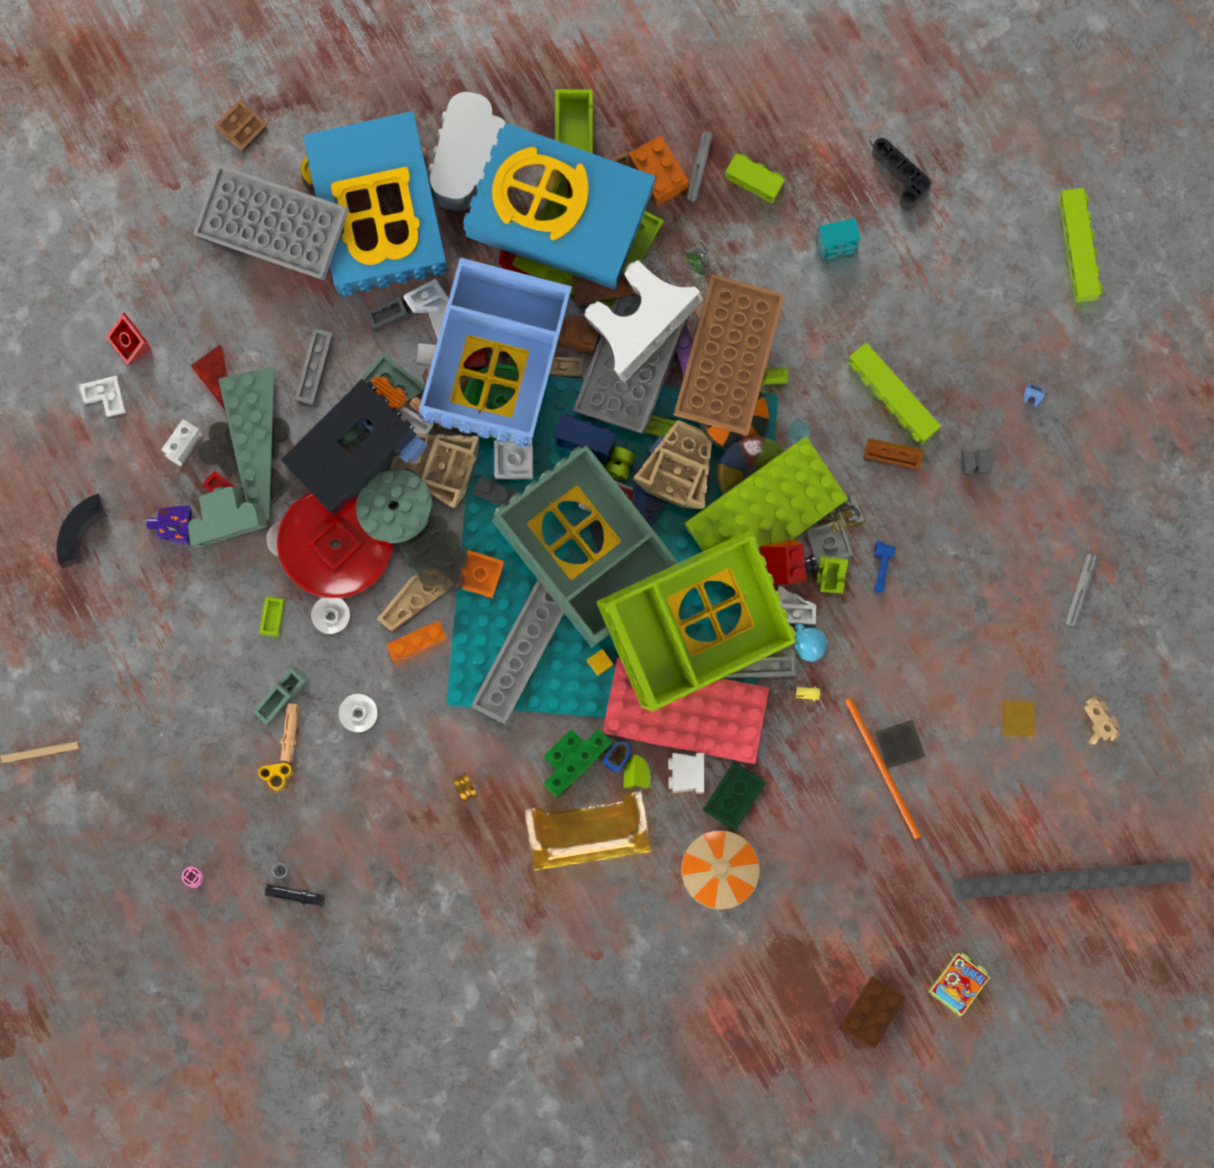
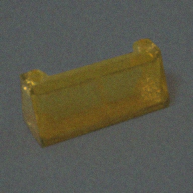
M641 792L627 793L622 798V802L545 814L543 809L537 807L525 810L535 870L650 852L649 833Z

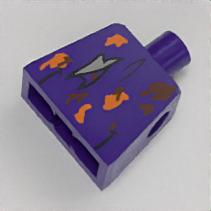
M190 505L160 508L158 510V518H147L146 527L147 529H157L159 539L189 545L188 524L192 519V509Z

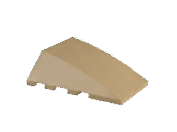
M677 420L634 476L633 480L646 493L676 506L704 509L712 437L708 432Z
M416 433L417 437L428 445L415 463L410 460L405 462L397 455L393 459L390 469L406 470L416 474L425 482L431 495L455 509L465 496L478 459L480 437Z

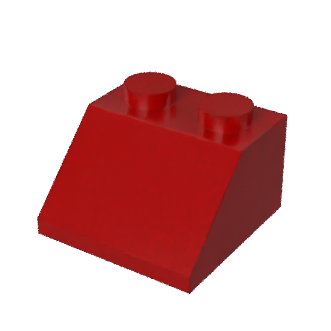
M789 540L759 546V553L766 560L767 565L765 568L773 577V584H793L806 581L803 543Z

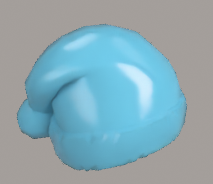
M797 624L795 626L796 643H794L797 655L806 661L820 659L827 647L825 634L820 629L814 627L805 628L804 625Z

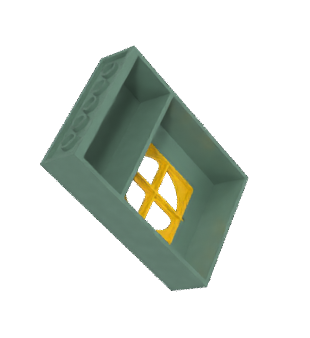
M586 445L583 448L579 446L573 450L571 455L568 456L569 459L566 460L565 457L561 459L553 471L549 469L544 472L538 479L539 482H531L525 487L526 489L522 495L520 492L514 495L507 506L503 504L497 508L493 514L492 522L590 647L593 648L610 634L596 601L679 562ZM564 501L578 502L591 510V515L578 525L572 526L558 509V504ZM547 512H552L566 529V534L552 545H547L542 535V522ZM594 520L600 521L604 534L603 546L597 554L591 551L579 535L580 531ZM573 539L588 557V561L584 564H570L557 558L554 552L568 540Z

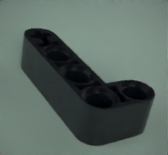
M878 138L874 142L872 156L906 187L901 194L899 203L903 209L910 210L927 195L931 181L887 139ZM896 159L899 163L893 164L890 160ZM909 171L912 173V176L908 177L904 172ZM917 184H924L926 188L920 189ZM910 196L913 201L908 202L904 197Z

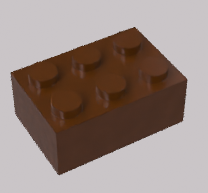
M871 976L839 1028L871 1049H875L906 997Z

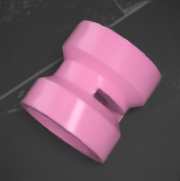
M188 867L183 871L182 881L185 885L197 888L203 883V873L197 868Z

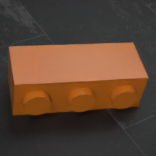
M438 620L386 644L395 665H398L448 642Z

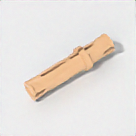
M287 704L284 735L281 740L282 752L280 762L293 763L299 705Z

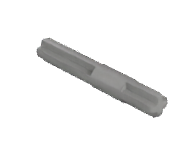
M704 131L702 133L686 194L688 201L695 202L697 199L713 137L711 132Z
M1089 554L1086 557L1065 622L1069 626L1074 627L1077 625L1098 557Z

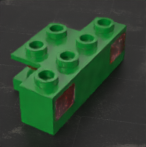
M570 729L544 755V759L555 770L543 783L544 787L558 800L611 748L613 742L600 729L586 742Z

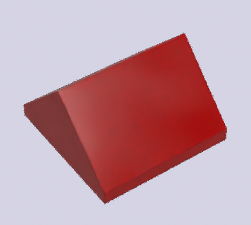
M122 313L105 336L127 366L151 350L147 340L126 313Z

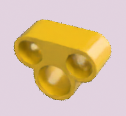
M287 763L263 766L258 771L260 778L268 781V785L275 791L282 790L286 785V778L290 777L293 773L291 766ZM284 768L289 769V772L287 774L282 773V770ZM264 771L270 772L268 777H263ZM281 777L282 784L279 787H274L272 785L273 778Z

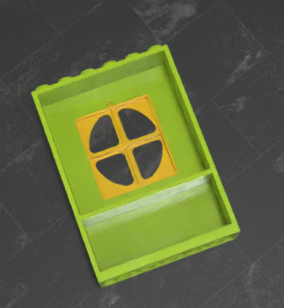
M739 534L596 601L641 708L649 711L657 710L796 643L794 638L796 633L787 621L789 619L788 614L784 608L782 609L780 594L773 587V577L765 568L767 565L766 560L758 551L759 544L755 537ZM707 581L724 582L734 589L735 595L716 605H711L704 589V583ZM692 588H696L704 605V610L681 620L679 618L680 604L684 596ZM735 603H740L741 615L734 629L725 635L717 620L716 613ZM708 617L715 631L716 640L710 642L697 641L686 634L685 628Z

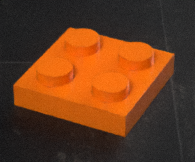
M468 550L456 587L493 599L505 562Z

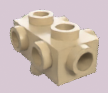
M1096 695L1087 700V705L1084 709L1094 723L1091 727L1095 732L1089 742L1096 745L1101 737L1104 740L1110 739L1111 741L1121 735L1118 729L1120 725L1115 717L1111 718L1108 714L1109 707L1105 701H1100Z

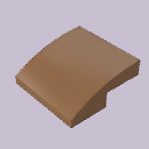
M239 99L214 127L242 151L261 132L267 123Z

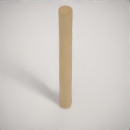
M76 741L2 755L1 762L6 763L80 749L79 742Z

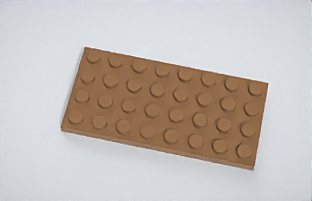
M715 274L711 275L674 416L748 436L785 294Z

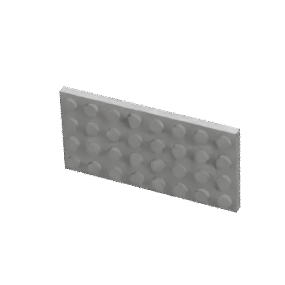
M218 164L193 235L325 280L349 208Z
M639 295L615 299L611 311L617 316H630L639 309L642 299ZM688 318L625 383L614 370L615 358L611 345L601 336L573 412L644 435Z

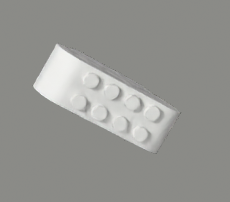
M471 92L456 94L449 101L447 111H443L441 118L443 123L442 129H439L437 134L438 146H435L433 150L434 163H430L428 170L434 201L440 207L453 211H462L469 208L472 197L477 196V185L480 178H484L485 173L483 170L486 162H490L492 146L497 145L498 131L506 123L502 118L492 115V107L487 98Z

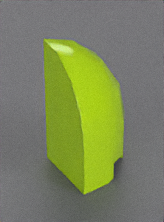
M634 754L627 761L624 769L623 788L633 789V786H639L642 789L650 788V769L642 757Z

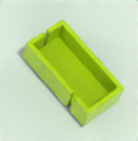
M555 89V140L592 154L593 90Z

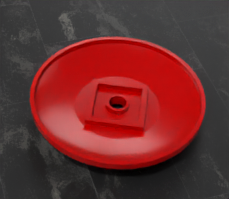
M311 492L299 498L285 513L277 535L278 556L288 577L304 591L324 598L350 597L369 588L385 571L391 558L393 543L377 541L363 530L356 515V501L359 493L336 516L330 513ZM337 540L341 543V546L338 549H332L330 543Z

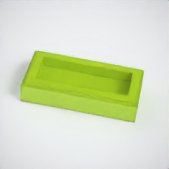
M265 597L259 630L260 635L279 638L285 599Z

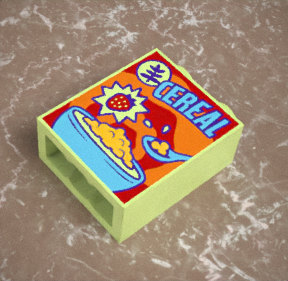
M959 953L955 954L928 991V993L958 1016L964 1014L990 978L986 975L988 972L979 965L977 967L970 963L972 959L964 953L961 955Z

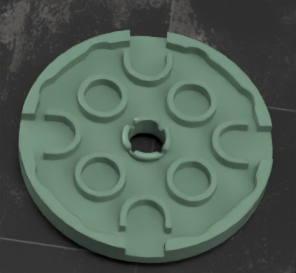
M400 469L379 473L360 491L356 501V515L363 530L373 539L389 543L404 542L419 534L427 525L433 508L432 496L425 482L416 474ZM391 502L399 503V507L396 510L389 509L392 504Z

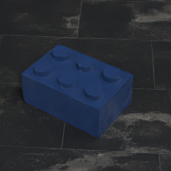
M561 414L553 437L554 445L570 451L575 450L579 446L583 448L587 445L598 461L607 463L611 450L615 445L616 434L609 428L602 427L601 429L595 427V424L590 421L581 422L573 415L566 414L565 416Z

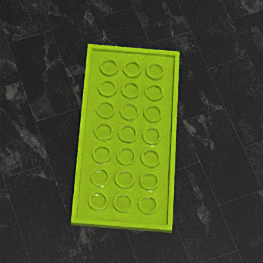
M804 436L683 524L702 552L739 534L755 537L759 546L793 540L848 500V498L808 437Z

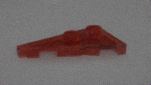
M218 345L193 363L191 367L225 410L219 378L227 377L223 348L221 345Z

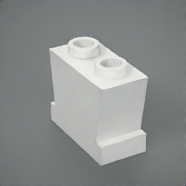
M182 419L161 450L166 453L165 457L182 467L203 436L199 433L198 428Z
M673 753L672 758H668V769L672 770V777H669V789H672V794L696 790V794H704V753H696L695 756Z

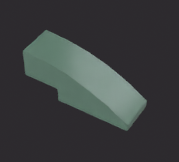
M297 667L290 668L284 677L268 692L253 713L268 725L310 679Z

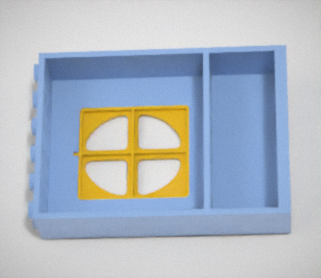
M460 258L420 404L419 418L429 424H433V422L440 423L444 428L451 429L455 427L464 433L475 432L483 438H489L490 436L497 438L496 440L502 443H508L509 441L515 443L518 447H531L572 286ZM485 347L493 350L486 373H480L463 367L466 359L475 351ZM500 352H507L515 361L519 373L517 381H511L494 375ZM461 376L479 379L484 382L480 402L477 406L470 404L463 396L459 382ZM492 384L510 387L515 390L513 397L502 407L494 410L486 408Z

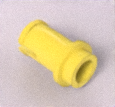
M797 686V699H813L814 702L819 700L820 689L816 688V686L814 688Z

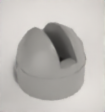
M276 863L273 865L271 872L275 878L281 879L287 875L288 868L283 863ZM282 866L279 876L276 875L278 867Z

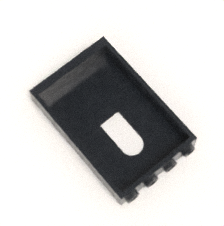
M363 379L281 459L322 505L335 516L417 436L413 431L415 427L408 420L405 422L402 420L401 416L403 414L395 406L391 408L388 405L390 401L383 394L379 396L375 392L377 387L371 381L366 383ZM359 420H370L373 425L372 432L349 454L338 441Z

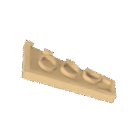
M436 568L419 576H412L377 618V621L393 632L456 584Z

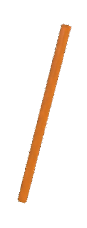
M853 699L845 700L914 839L922 837Z

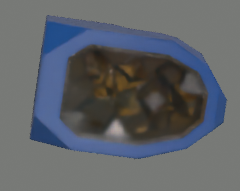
M619 742L613 745L603 759L602 764L618 774L631 755V745L627 742Z

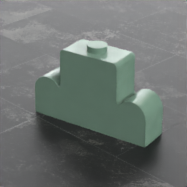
M218 487L213 489L214 492L199 497L203 519H192L188 524V534L191 546L201 548L267 527L264 510L260 505L249 502L244 503L241 489Z

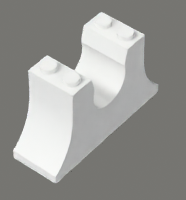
M638 260L635 263H630L626 267L624 274L635 294L639 295L642 299L639 309L630 316L621 317L612 313L608 306L597 301L595 304L589 305L584 314L588 323L611 345L615 358L614 370L624 383L704 301L700 291L695 286L677 287L668 284L652 274Z

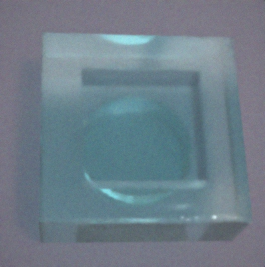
M796 418L785 434L797 442L804 436H808L812 428L799 418Z

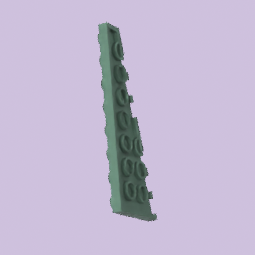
M273 366L219 378L245 502L260 505L264 510L266 521L270 520L275 373Z

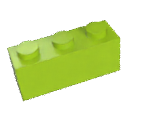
M737 153L726 169L724 177L772 204L785 183V179L781 174L771 172L763 164H756L750 161L748 156Z

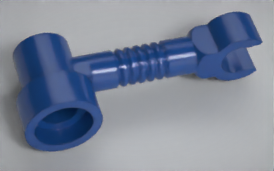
M878 540L876 541L873 555L881 557V563L874 591L882 593L885 586L889 557H894L896 547L886 545L885 542Z

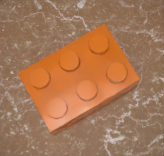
M661 135L628 153L632 168L655 176L654 189L651 195L655 206L688 189L689 181Z

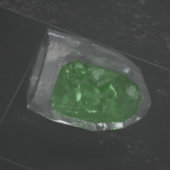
M702 241L684 252L687 264L699 275H705L710 269L708 250Z

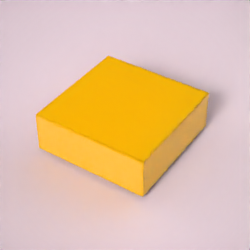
M603 649L587 659V662L597 676L613 666V663Z

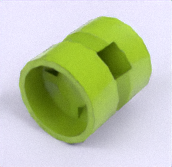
M614 446L609 456L611 461H607L605 469L612 478L626 481L630 472L628 467L632 466L636 455L627 449Z

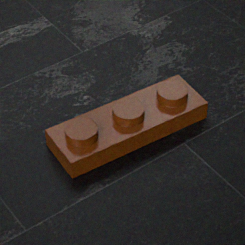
M868 438L863 458L919 469L924 450Z

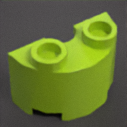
M820 556L819 568H821V573H817L816 584H820V592L843 594L845 573L848 566L847 558Z

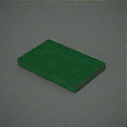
M733 762L702 811L733 831H736L765 786L766 781Z

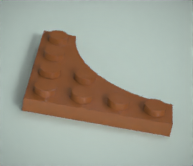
M622 272L616 290L572 275L577 306L592 304L597 301L603 302L637 296V294H635L628 283L625 272Z

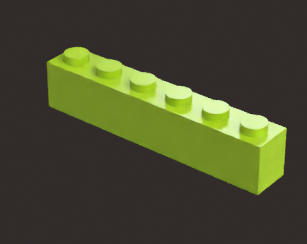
M1084 188L1062 190L1059 195L1075 303L1095 301L1103 293L1102 283H1099L1098 279L1100 267L1096 265L1097 249L1093 247L1092 241L1094 240V230L1090 228L1092 217L1091 212H1088L1087 209L1089 197L1088 194H1085Z
M867 342L849 356V368L861 376L860 379L865 386L872 388L874 396L886 404L885 407L890 414H895L899 424L911 432L910 436L915 442L923 445L940 430L941 425Z

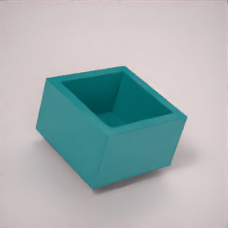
M856 218L820 225L816 235L821 259H833L840 254L852 255L858 250L861 240Z

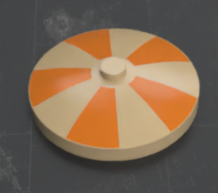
M712 831L698 837L686 850L681 866L683 884L690 896L701 905L718 910L733 908L747 900L756 888L760 873L759 861L752 846L741 836L728 831Z

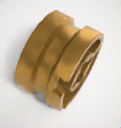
M466 772L461 774V777L452 779L463 803L468 802V799L471 797L473 799L478 797Z

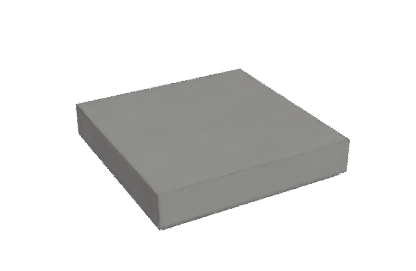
M842 519L837 521L839 529L836 528L834 522L805 530L812 554L816 557L817 567L819 566L820 556L849 558L853 556Z

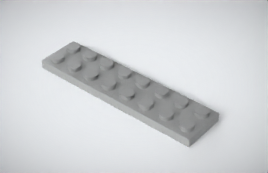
M537 580L471 705L472 708L505 725L564 615V612L539 580Z

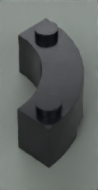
M99 493L84 499L76 505L63 521L56 547L58 564L62 568L81 563L80 546L85 531L98 520L108 516L103 498Z

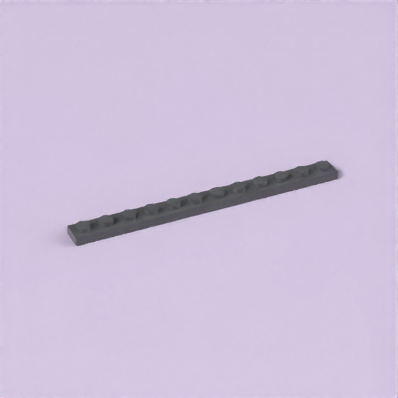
M1186 861L956 879L955 890L956 899L960 900L1189 882L1191 879L1189 862Z

